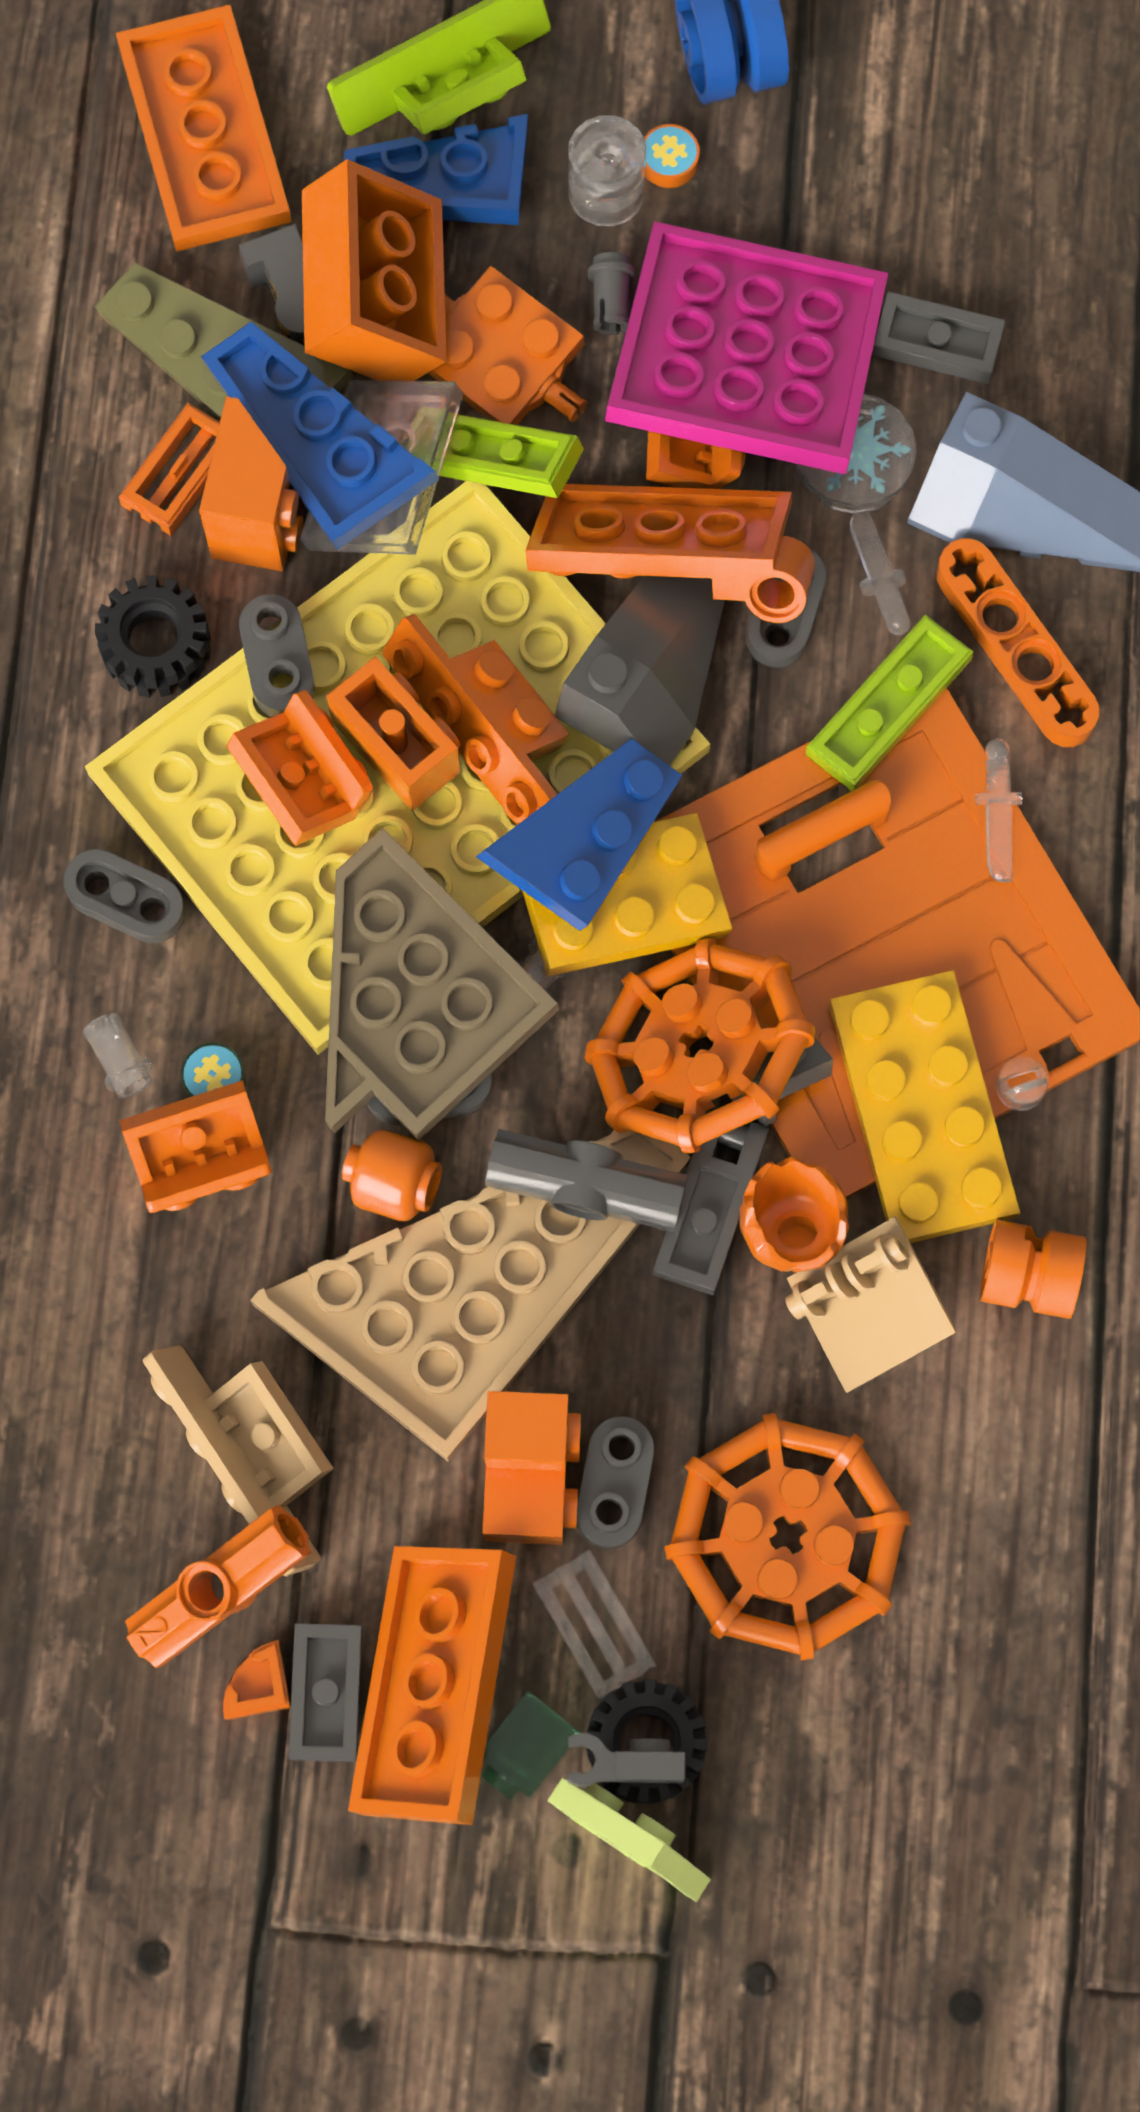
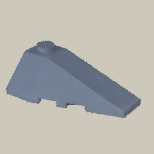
M966 392L939 444L907 524L949 543L961 538L974 539L983 543L986 547L1020 551V556L1040 559L1041 554L1075 558L1083 565L1140 572V492L1025 418Z

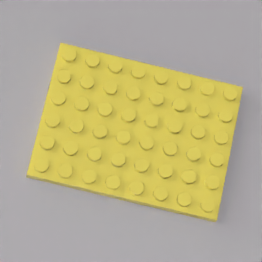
M469 481L464 482L297 607L301 616L315 683L313 700L329 717L330 711L326 695L376 656L391 674L395 673L391 665L384 658L382 651L402 618L415 614L450 659L495 640L554 715L563 683L606 623L565 576H557L550 572L527 570L525 550L530 535L485 484ZM281 620L274 624L272 627H270L268 630L276 629L280 625ZM242 648L88 763L85 768L95 784L312 1049L319 1055L328 1048L336 870L383 828L483 928L524 895L519 887L476 856L517 825L508 817L503 807L477 774L471 770L460 753V773L412 812L333 724L334 730L352 756L357 758L365 767L373 790L355 820L295 846L226 747L234 732L271 717L265 714L254 700L244 649ZM284 673L278 674L272 679L271 684L277 688H285L292 683L293 677ZM561 720L559 721L570 734L561 748L532 761L558 794L613 753V751ZM696 727L671 766L680 774L710 751V743Z

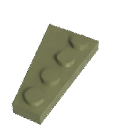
M134 263L94 306L107 322L220 420L227 394L210 372L201 356L250 322H253L306 365L310 372L332 389L333 387L340 392L354 377L351 370L306 354L305 346L137 263Z

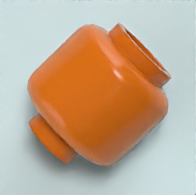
M378 1129L367 1137L362 1146L353 1144L350 1147L344 1161L342 1179L351 1183L352 1202L358 1208L394 1220L407 1222L414 1218L419 1211L428 1212L440 1187L443 1168L441 1163L435 1161L434 1151L428 1143L389 1130Z

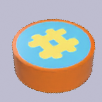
M665 124L655 127L646 134L640 147V167L644 176L651 183L663 188H676L688 183L696 174L699 166L700 149L698 141L688 129L679 125Z

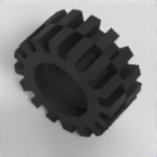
M157 575L146 576L147 585L138 587L136 578L125 582L128 591L123 595L117 588L108 594L111 602L109 607L101 604L98 610L100 623H95L97 646L108 673L112 679L118 678L122 688L130 692L132 686H135L139 696L150 697L151 689H158L161 697L170 696L169 686L177 683L181 691L190 686L188 676L191 673L199 678L205 670L202 660L203 658L209 660L211 653L209 644L211 636L205 612L201 603L197 604L195 594L188 587L181 591L178 581L167 578L164 586L159 584ZM150 617L164 618L170 621L177 629V638L174 645L166 653L159 656L142 655L136 652L130 645V635L133 628L140 621Z
M644 1679V1681L640 1682L630 1681L622 1684L621 1687L613 1692L611 1690L603 1697L598 1707L595 1708L590 1718L587 1733L599 1738L611 1752L621 1751L620 1735L623 1728L629 1721L639 1716H653L662 1720L672 1734L673 1747L671 1752H685V1781L683 1784L602 1782L605 1788L613 1795L616 1794L624 1798L625 1801L635 1804H657L681 1794L698 1775L707 1751L706 1725L703 1716L699 1714L695 1707L696 1704L689 1696L686 1697L678 1691V1687L669 1683L667 1685L662 1684L654 1679ZM587 1748V1756L593 1768L595 1757L592 1751Z

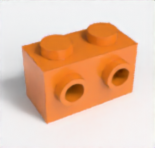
M376 656L326 695L332 723L412 812L460 773L458 748L461 747L457 736L441 718L436 717L432 719L418 704L420 702L419 696L405 677L399 672L391 674Z

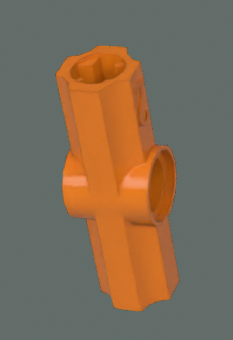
M281 1506L270 1508L206 1559L187 1566L175 1583L125 1620L128 1627L126 1638L137 1655L149 1661L155 1668L166 1665L228 1616L248 1608L256 1599L257 1594L310 1555L312 1552L308 1544L309 1535L297 1517L291 1516ZM213 1573L221 1579L224 1586L222 1601L214 1594L211 1579Z

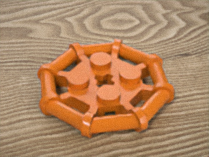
M712 937L698 939L696 947L635 975L630 971L621 979L624 987L596 1039L589 1041L585 1047V1061L593 1066L607 1107L606 1123L617 1133L632 1131L677 1145L686 1154L697 1153L701 1150L702 1144L762 1116L771 1119L779 1111L776 1104L801 1055L806 1048L811 1047L815 1042V1026L807 1022L790 979L791 965L778 955L766 958L718 945ZM719 971L753 981L742 992L718 985ZM697 974V984L693 986L683 983L675 985L667 990L662 1000L655 995V993ZM771 999L780 1023H778L777 1027L762 1028L758 1011ZM643 1005L650 1011V1014L635 1042L622 1043ZM708 1037L711 1043H713L709 1051L701 1049L696 1053L695 1057H690L691 1052L689 1048L695 1041ZM774 1052L758 1084L754 1083L753 1080L766 1055ZM637 1066L640 1070L644 1083L633 1094L628 1093L620 1067ZM726 1093L730 1099L740 1095L743 1096L705 1114V1111L716 1107L711 1101ZM659 1103L684 1109L683 1115H680L679 1118L652 1110Z
M776 1413L762 1414L761 1422L700 1458L692 1456L684 1467L688 1471L671 1543L664 1546L666 1560H673L710 1622L712 1628L709 1632L719 1640L724 1635L798 1654L801 1661L814 1659V1652L875 1615L885 1616L893 1606L889 1601L905 1527L911 1525L909 1511H902L864 1449L863 1444L865 1440L856 1433L852 1437L777 1419ZM781 1446L835 1461L824 1476L813 1474L805 1469L785 1467ZM766 1449L769 1470L738 1488H735L721 1477L724 1473ZM845 1469H847L873 1511L874 1516L855 1519L834 1485ZM712 1490L728 1502L719 1538L699 1540L710 1491ZM785 1519L789 1525L798 1522L802 1525L805 1533L799 1538L802 1547L799 1552L792 1554L786 1546L775 1550L770 1543V1539L777 1533L774 1522ZM877 1532L864 1583L848 1571L856 1535ZM721 1554L741 1588L730 1603H728L701 1557ZM836 1585H840L854 1596L819 1619L809 1623L806 1603ZM751 1597L780 1602L782 1605L791 1607L794 1626L745 1614L741 1611Z

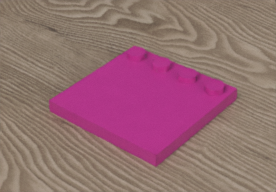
M654 221L607 405L605 421L846 475L888 273Z

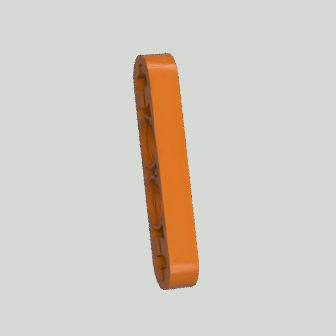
M961 538L951 542L943 549L936 570L937 582L941 591L1042 733L1052 743L1061 747H1075L1083 744L1091 737L1099 718V705L1095 696L991 551L983 543L974 539ZM958 559L965 566L972 563L978 565L974 579L983 594L974 603H971L970 600L974 598L976 586L966 574L957 577L953 575L956 560ZM990 585L994 586V588L987 590ZM992 605H1004L1014 612L1017 624L1006 632L994 631L985 624L983 611ZM1029 653L1040 654L1049 661L1052 673L1041 681L1029 680L1020 673L1017 661L1023 655ZM1060 682H1063L1064 686L1061 687L1058 698L1068 711L1079 708L1083 712L1078 723L1079 727L1077 728L1071 721L1064 722L1063 724L1057 721L1061 707L1053 694L1049 693ZM1048 695L1045 701L1040 700V697Z

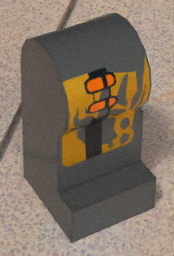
M293 224L239 245L243 269L251 288L265 283L269 286L276 303L275 311L279 333L305 346L303 242L296 225Z

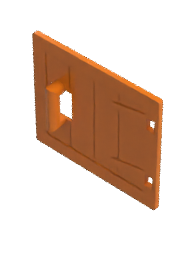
M947 688L857 789L849 790V793L764 836L760 826L842 784L805 755L806 747L810 742L657 820L661 821L694 813L698 814L732 925L729 936L716 939V943L766 958L778 955L791 965L790 979L806 1020L815 1026V1038L833 1058L832 1075L779 1099L777 1103L779 1111L776 1113V1122L770 1125L788 1157H797L805 1163L822 1166L836 1180L843 1190L846 1199L876 1184L829 1009L831 998L954 970L994 1119L1009 1113L1140 1043L1139 1006ZM870 825L883 847L882 850L797 893L787 875L791 870V865ZM696 944L671 949L674 956H677L696 947ZM719 971L718 985L742 992L753 981ZM697 974L687 978L690 985L697 984ZM770 999L758 1011L762 1028L777 1027L778 1023H780ZM1070 1037L1081 1055L1048 1071L1047 1064L1040 1053Z

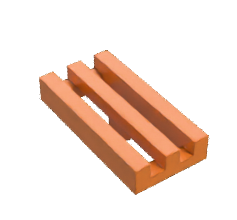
M187 403L120 494L121 506L129 511L136 510L140 513L142 519L150 524L154 521L160 525L163 532L172 536L204 492L214 445L166 511L162 508L213 438L217 437L220 422ZM195 424L200 426L201 430L185 452L174 463L169 474L148 501L142 497Z

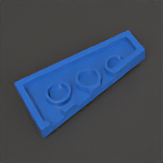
M253 322L248 323L201 356L227 396L238 398L275 449L287 467L289 483L295 491H298L299 497L337 550L439 480L436 471L419 457H414L398 443L395 437L380 425H375L356 410L351 402L333 387L332 389L314 376L306 365Z

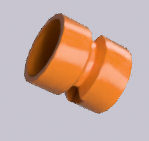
M996 1219L986 1251L979 1301L1016 1308L1025 1300L1030 1302L1035 1313L1071 1319L1082 1281L1087 1246L1086 1237L1050 1230L1043 1238H1038L1035 1236L1032 1226Z

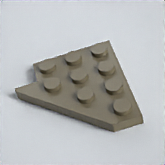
M382 828L336 870L325 1121L328 1127L335 1133L375 1096L419 1141L559 1011L558 1003Z

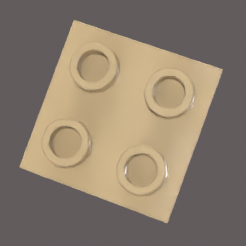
M897 1217L889 1219L842 1246L837 1256L822 1268L797 1272L787 1278L793 1290V1293L785 1298L789 1311L798 1320L804 1316L807 1317L846 1393L957 1333Z

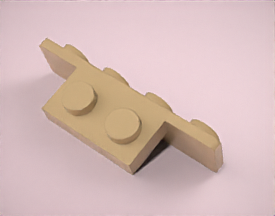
M181 1346L154 1350L143 1358V1363L151 1374L153 1389L164 1402L172 1406L187 1429L186 1437L189 1444L198 1455L207 1459L222 1482L221 1488L225 1499L233 1509L243 1514L249 1525L274 1506H281L287 1513L294 1516L287 1505L334 1469L263 1361L250 1363L213 1393ZM309 1539L308 1544L312 1553L283 1574L284 1576L309 1569L321 1560L319 1553Z

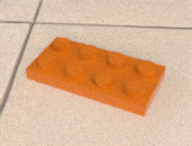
M231 5L116 33L118 46L176 252L291 223L290 209Z
M394 1546L348 1811L363 1816L473 1825L517 1556L504 1550Z

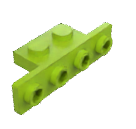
M483 0L329 81L327 89L342 129L347 135L352 136L400 111L425 135L432 130H439L450 126L457 117L483 103H490L501 99L507 94L508 90L527 81L521 61L512 51L548 33L551 29L543 0Z

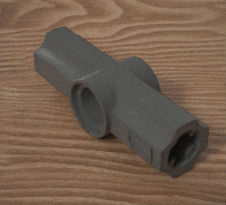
M498 1129L488 1162L485 1186L551 1202L550 1205L554 1209L578 1218L603 1221L609 1216L635 1224L654 1227L662 1231L675 1232L688 1175L624 1160L619 1152L591 1142L572 1140L563 1145L534 1136Z

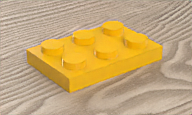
M697 813L652 823L593 919L581 931L522 890L547 977L694 945L698 939L713 937L716 940L729 936L732 930Z

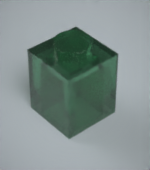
M527 1690L486 1742L483 1763L487 1767L482 1772L481 1778L510 1801L514 1799L518 1792L531 1801L572 1747H568V1737L580 1732Z

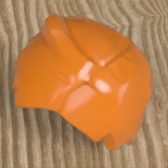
M788 1157L777 1164L768 1162L762 1166L749 1181L740 1206L741 1233L753 1257L764 1265L779 1271L804 1272L822 1268L837 1256L846 1240L850 1226L848 1222V1201L836 1180L822 1166L805 1163L797 1157Z

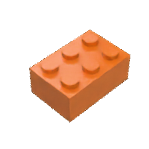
M346 159L302 189L305 353L402 389L447 362L442 199Z

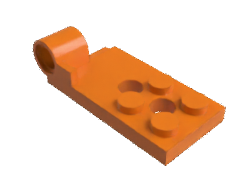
M565 484L559 498L545 496L525 550L528 571L550 572L557 576L588 573L610 574L616 578H632L637 575L712 578L713 600L746 601L748 609L755 616L771 623H785L801 614L805 607L813 578L815 559L811 550L803 542L793 537L783 536L792 505V492ZM773 577L781 578L785 581H779L774 579Z

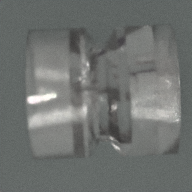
M600 115L581 124L574 131L569 141V200L574 211L581 218L597 226H615L628 221L639 211L644 201L646 143L641 131L630 121L618 116Z

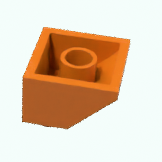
M226 396L199 509L211 558L283 572L288 551L297 552L301 542L303 516L296 515L299 493L298 491L291 490L286 465L238 398Z

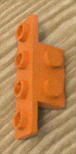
M415 614L402 618L382 651L384 658L391 665L394 672H399L411 684L419 696L421 705L428 712L429 716L432 719L436 717L441 718L451 728L461 744L458 752L500 803L508 817L518 825L558 794L532 761L560 749L570 735L569 732L495 640L450 659Z

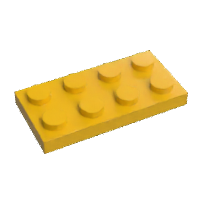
M954 970L831 998L829 1009L885 1220L888 1221L893 1217H897L909 1242L914 1243L994 1224L996 1219L1007 1221L1018 1218L1020 1214L1018 1202Z

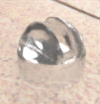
M1028 1056L1015 1057L1008 1060L1001 1067L996 1078V1092L999 1099L1009 1108L1020 1111L1029 1110L1036 1107L1043 1100L1048 1090L1049 1078L1045 1068L1039 1061ZM1030 1072H1034L1038 1079L1027 1081L1011 1089L1007 1081Z

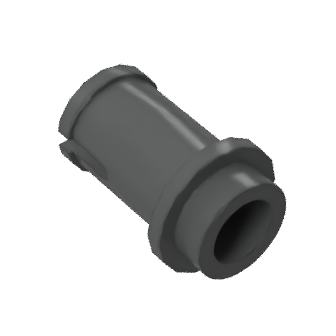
M600 253L594 256L593 265L588 268V279L594 282L593 330L600 334H620L619 324H621V331L626 332L630 318L629 282L635 278V268L629 264V257L623 253Z

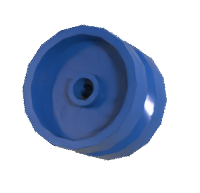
M675 0L678 30L685 62L694 90L703 105L733 98L739 87L740 74L743 81L755 93L782 87L788 83V45L779 0Z

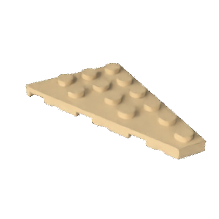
M613 1130L611 1135L597 1141H589L619 1152L624 1160L678 1173H683L691 1160V1157L688 1154H684L676 1145L632 1131L617 1133ZM487 1187L482 1189L480 1194L466 1200L455 1201L440 1208V1212L400 1230L398 1228L364 1242L351 1248L348 1253L338 1258L325 1260L307 1268V1272L267 1290L262 1288L257 1291L250 1301L254 1307L446 1461H449L486 1416L488 1391L505 1392L640 1224L609 1216L603 1221L578 1218L554 1209L550 1205L551 1202Z

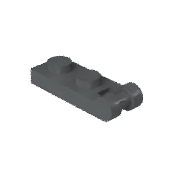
M709 1109L707 1113L714 1111L716 1109ZM751 1121L750 1127L743 1125L702 1144L699 1152L692 1154L686 1172L688 1181L675 1232L666 1230L653 1269V1276L714 1296L740 1219V1206L743 1202V1195L749 1181L755 1174L770 1127H765ZM717 1144L741 1151L737 1165L713 1157Z

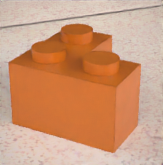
M488 1391L482 1533L485 1542L563 1545V1528L576 1529L578 1489L565 1488L566 1462L579 1463L581 1413H568V1394Z

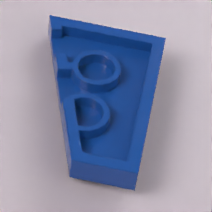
M528 114L508 117L507 126L478 131L476 124L454 128V136L426 142L412 136L346 149L344 161L346 159L442 199V220L519 225L528 135Z
M631 738L476 857L581 931L593 919L681 779L682 774Z

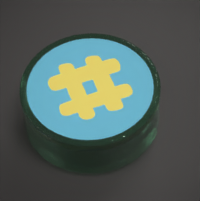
M205 1043L194 1048L186 1056L181 1067V1082L188 1097L243 1080L244 1086L246 1085V1071L240 1056L225 1044Z

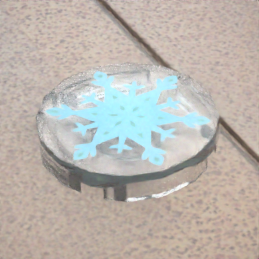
M863 394L846 475L796 463L795 465L799 480L806 490L808 486L810 491L818 496V501L830 509L860 513L878 510L888 504L891 498L896 496L901 489L905 488L911 479L917 448L912 427L900 410L880 397Z

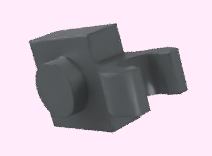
M577 1733L568 1737V1747L588 1748L595 1757V1764L590 1771L586 1773H568V1783L571 1785L588 1787L598 1782L683 1784L685 1781V1752H670V1740L630 1739L629 1751H616L614 1753L609 1751L603 1742L592 1734Z

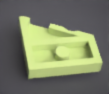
M561 1778L547 1800L570 1819L642 1867H646L677 1888L678 1891L695 1902L699 1900L711 1881L709 1877L670 1847L676 1837L675 1834L641 1813L636 1823L620 1815L618 1812L624 1805V1802L596 1783L582 1791L578 1787L569 1784L564 1778Z

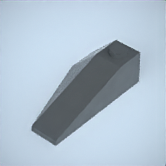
M643 576L596 635L563 683L555 716L613 752L632 738L666 764L672 766L692 736L696 726L725 600H713L712 578Z

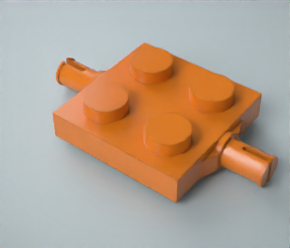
M492 266L486 270L468 293L459 297L456 301L445 295L447 362L428 372L429 375L488 420L518 425L528 412L543 405L544 402L549 403L571 422L579 418L578 412L580 414L583 413L587 406V401L561 382L566 367L585 346L584 335Z

